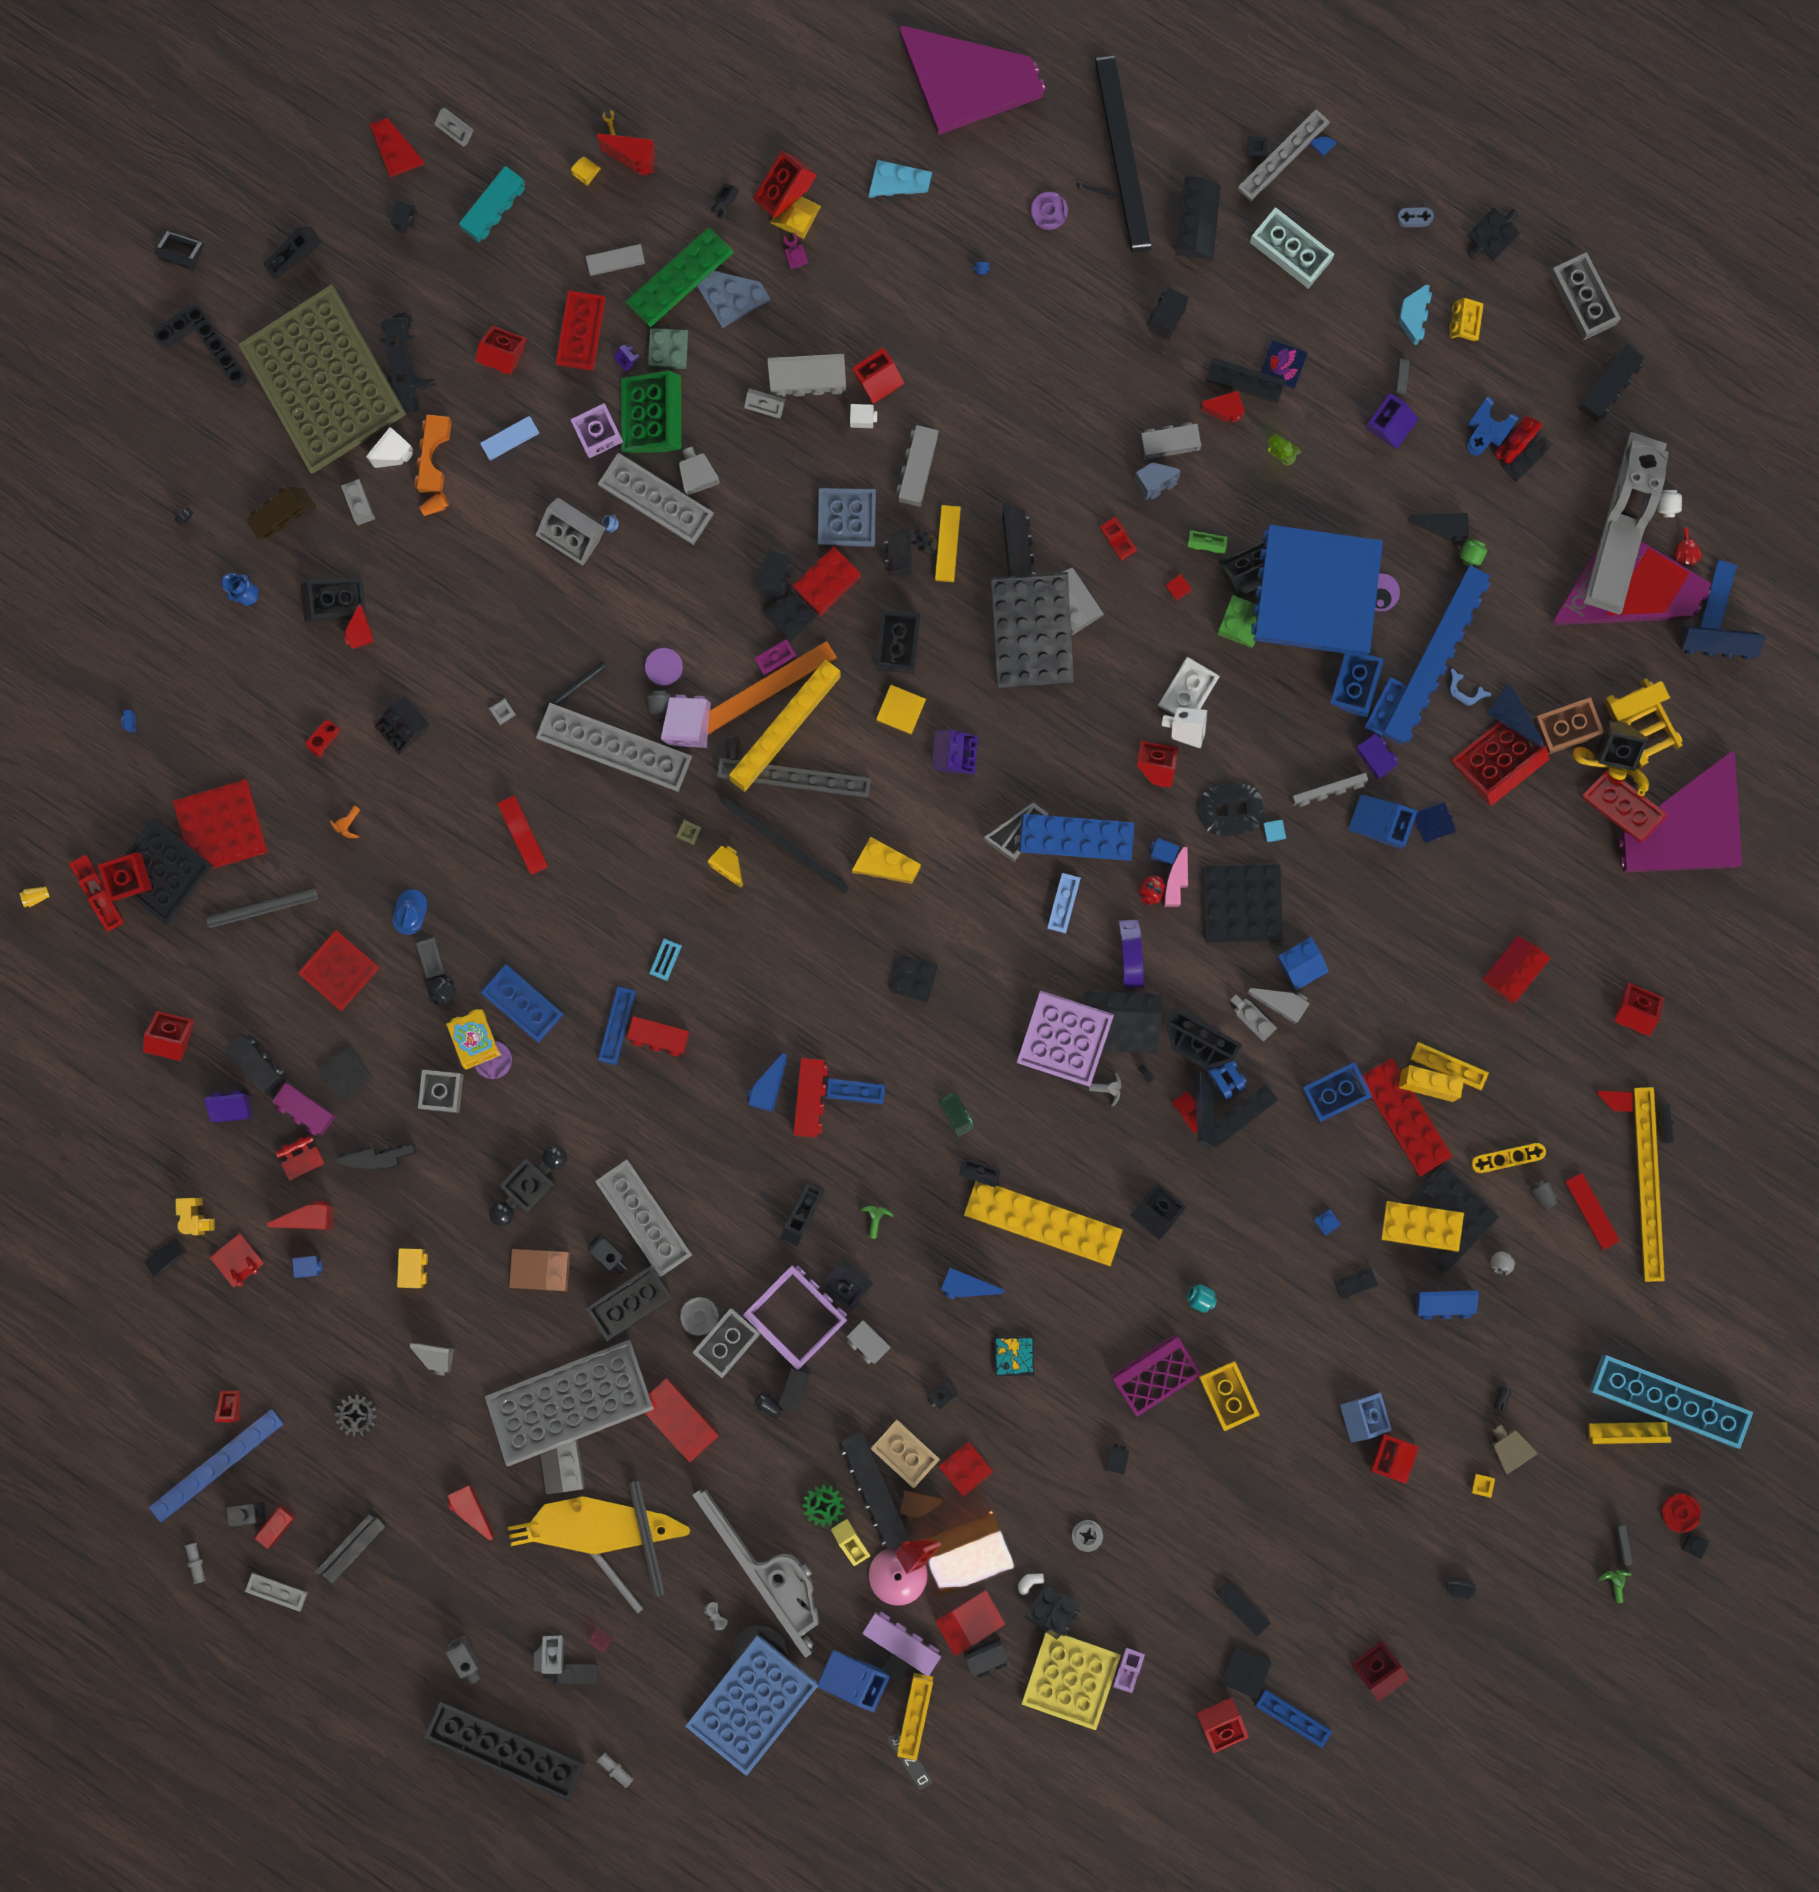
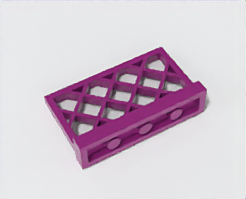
M1174 1334L1110 1377L1136 1417H1138L1202 1374L1179 1337ZM1179 1348L1183 1352L1182 1362L1172 1360L1173 1352ZM1160 1360L1168 1362L1166 1372L1155 1370L1157 1362ZM1171 1362L1181 1364L1179 1375L1169 1373ZM1184 1365L1191 1366L1195 1373L1189 1377L1182 1376ZM1142 1372H1152L1149 1383L1139 1381ZM1155 1373L1165 1375L1163 1385L1153 1384ZM1168 1376L1178 1378L1177 1385L1173 1388L1166 1386ZM1128 1381L1134 1382L1133 1393L1125 1392L1122 1385ZM1138 1383L1148 1385L1146 1396L1136 1394ZM1152 1386L1162 1388L1159 1397H1149ZM1135 1397L1145 1399L1144 1406L1139 1410L1134 1406Z

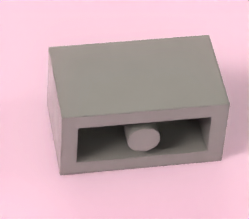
M358 479L342 485V490L356 524L361 525L374 520L375 516L361 481Z
M864 1320L847 1336L849 1339L847 1343L854 1350L858 1348L863 1353L861 1357L868 1364L871 1362L875 1364L891 1348Z

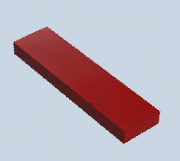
M1583 1173L1565 1181L1564 1183L1601 1249L1604 1250L1619 1242L1620 1240Z

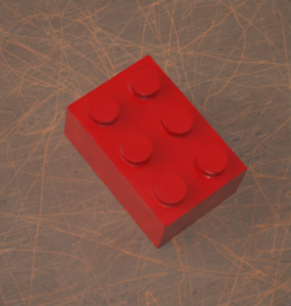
M833 546L793 585V589L821 617L861 578V574Z

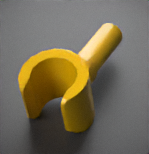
M611 110L612 117L607 118L604 111L603 119L609 126L610 134L615 135L612 121L614 119V112Z

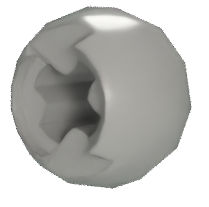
M1499 1251L1491 1258L1490 1265L1495 1273L1506 1276L1513 1271L1515 1261L1511 1258L1510 1254Z

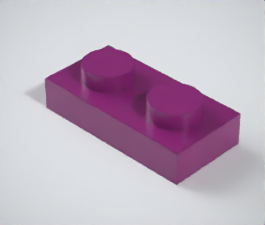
M786 639L755 657L754 660L765 676L797 656Z

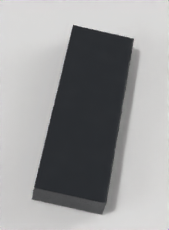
M1231 1580L1216 1593L1256 1637L1271 1624Z

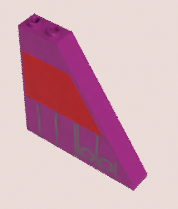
M1641 541L1623 610L1619 615L1583 603L1598 551L1597 548L1553 619L1552 624L1568 625L1689 619L1692 615L1696 616L1701 608L1699 603L1702 599L1706 600L1711 590H1709L1711 583Z

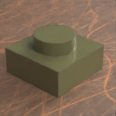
M684 820L676 838L694 846L702 828Z

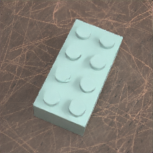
M1276 207L1255 231L1250 240L1253 246L1308 289L1329 265L1334 256L1332 251Z

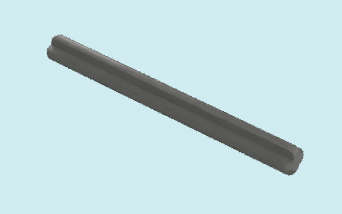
M311 889L206 918V923L209 928L303 904L317 900L318 893L316 889Z
M634 1481L629 1483L654 1596L659 1597L663 1596L665 1592L640 1482Z

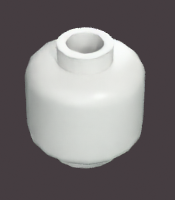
M1662 490L1657 511L1663 513V517H1675V513H1679L1682 510V495L1677 493V490Z

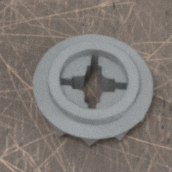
M1084 1520L1077 1523L1074 1527L1072 1540L1078 1549L1085 1552L1094 1551L1102 1543L1103 1532L1096 1522ZM1091 1528L1090 1534L1093 1537H1095V1539H1088V1541H1086V1543L1084 1544V1537L1082 1536V1534L1079 1533H1086L1087 1530Z

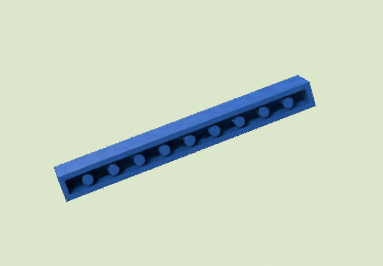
M1471 565L1468 567L1382 736L1400 745H1403L1405 741L1409 743L1414 733L1411 729L1414 725L1417 726L1422 718L1420 712L1422 708H1427L1431 700L1428 698L1430 692H1435L1440 683L1437 679L1439 675H1444L1448 667L1445 664L1447 659H1452L1455 654L1456 648L1454 646L1457 641L1461 642L1465 634L1462 630L1465 624L1469 626L1473 618L1471 612L1474 608L1477 609L1482 601L1479 597L1482 591L1486 593L1491 583L1488 581L1490 575Z

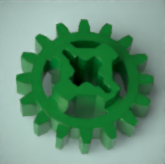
M825 1484L822 1485V1489L815 1486V1492L809 1490L810 1497H804L807 1501L806 1504L802 1505V1507L807 1508L804 1515H810L809 1522L815 1520L814 1526H817L819 1522L822 1527H825L827 1522L832 1526V1520L834 1519L838 1522L837 1515H843L840 1508H844L845 1505L840 1504V1501L844 1498L837 1496L839 1490L832 1491L833 1486H830L829 1489H826ZM823 1493H828L834 1498L828 1499L824 1497ZM816 1495V1505L810 1507L811 1500ZM820 1501H823L824 1503L832 1502L831 1504H829V1506H827L826 1511H824L823 1508L816 1509L818 1508V1506H820ZM837 1505L836 1512L831 1516V1507ZM820 1513L824 1516L825 1519H820L816 1517L814 1514Z

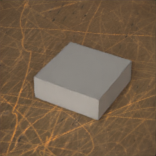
M505 698L489 708L499 725L516 715Z

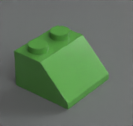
M1233 595L1217 635L1253 648L1255 641H1253L1254 635L1251 634L1252 623L1256 621V616H1253L1254 604Z

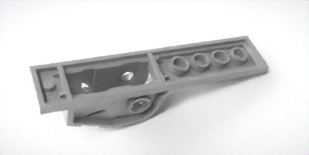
M1633 432L1629 434L1583 603L1619 615L1622 613L1641 539L1648 522L1655 513L1664 485L1669 452L1665 451L1667 443ZM1639 460L1650 463L1651 467L1648 469L1643 468ZM1632 489L1644 492L1641 501L1642 507L1637 519L1621 514L1628 502Z
M700 1489L692 1496L805 1658L809 1656L813 1651V1643L807 1635L805 1637L803 1635L819 1623L818 1611L814 1606L812 1591L814 1590L810 1569L806 1564L802 1566L797 1558L789 1554H779L766 1562H756L708 1491L705 1490L703 1492ZM780 1574L783 1576L784 1581L777 1583L774 1581L773 1576ZM802 1600L806 1603L804 1608L801 1606Z

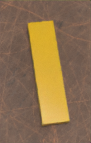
M942 505L935 581L954 582L961 507Z
M1417 1042L1410 1058L1411 1061L1441 1074L1464 1079V1084L1480 1091L1489 1074L1487 1071Z

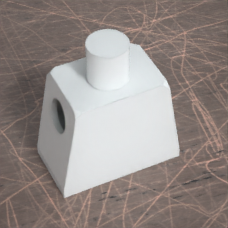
M1179 707L1174 717L1163 716L1162 726L1172 728V739L1201 748L1206 730L1207 710Z

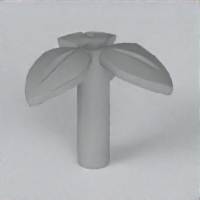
M1114 1073L1116 1082H1112L1109 1085L1091 1083L1089 1091L1108 1092L1114 1095L1111 1106H1115L1120 1098L1121 1080L1117 1073Z

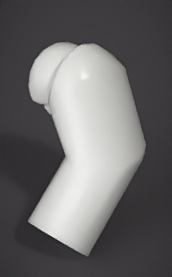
M1043 1574L1025 1575L1018 1583L1019 1593L1026 1595L1033 1584L1044 1583Z

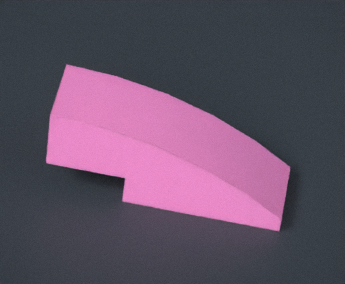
M1183 847L1170 871L1166 884L1164 907H1179L1181 905L1180 888H1187L1188 886L1187 847Z

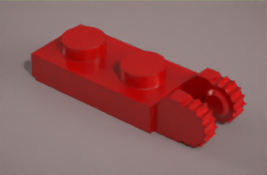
M1526 415L1503 445L1496 449L1494 456L1500 460L1503 458L1507 464L1511 463L1542 427L1540 421Z

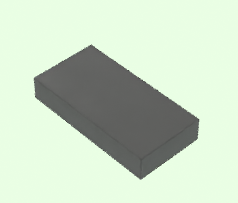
M435 938L417 942L416 946L426 979L429 980L445 975Z
M1615 1525L1621 1563L1623 1565H1632L1626 1525Z

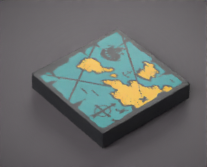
M1034 1336L995 1337V1376L1034 1375Z

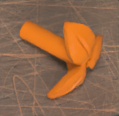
M353 806L348 815L339 819L336 823L332 819L329 821L333 829L338 833L341 832L343 836L359 838L358 835L348 831L349 825L360 811L358 807Z

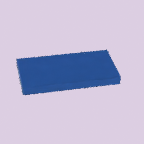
M507 964L502 967L481 991L483 996L538 1043L564 1015Z

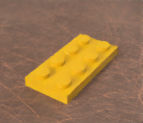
M1386 1201L1381 1240L1458 1252L1464 1213Z

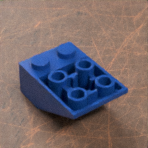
M1360 795L1348 831L1402 850L1406 846L1418 811L1400 804Z
M832 1650L819 1678L818 1687L858 1707L874 1712L890 1676L881 1668Z

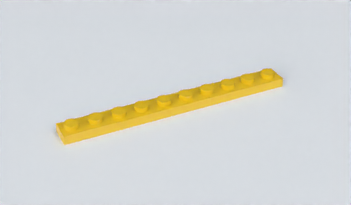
M1654 1087L1633 1088L1644 1282L1665 1281Z

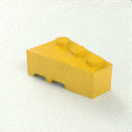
M870 837L852 869V873L912 884L921 868V864Z

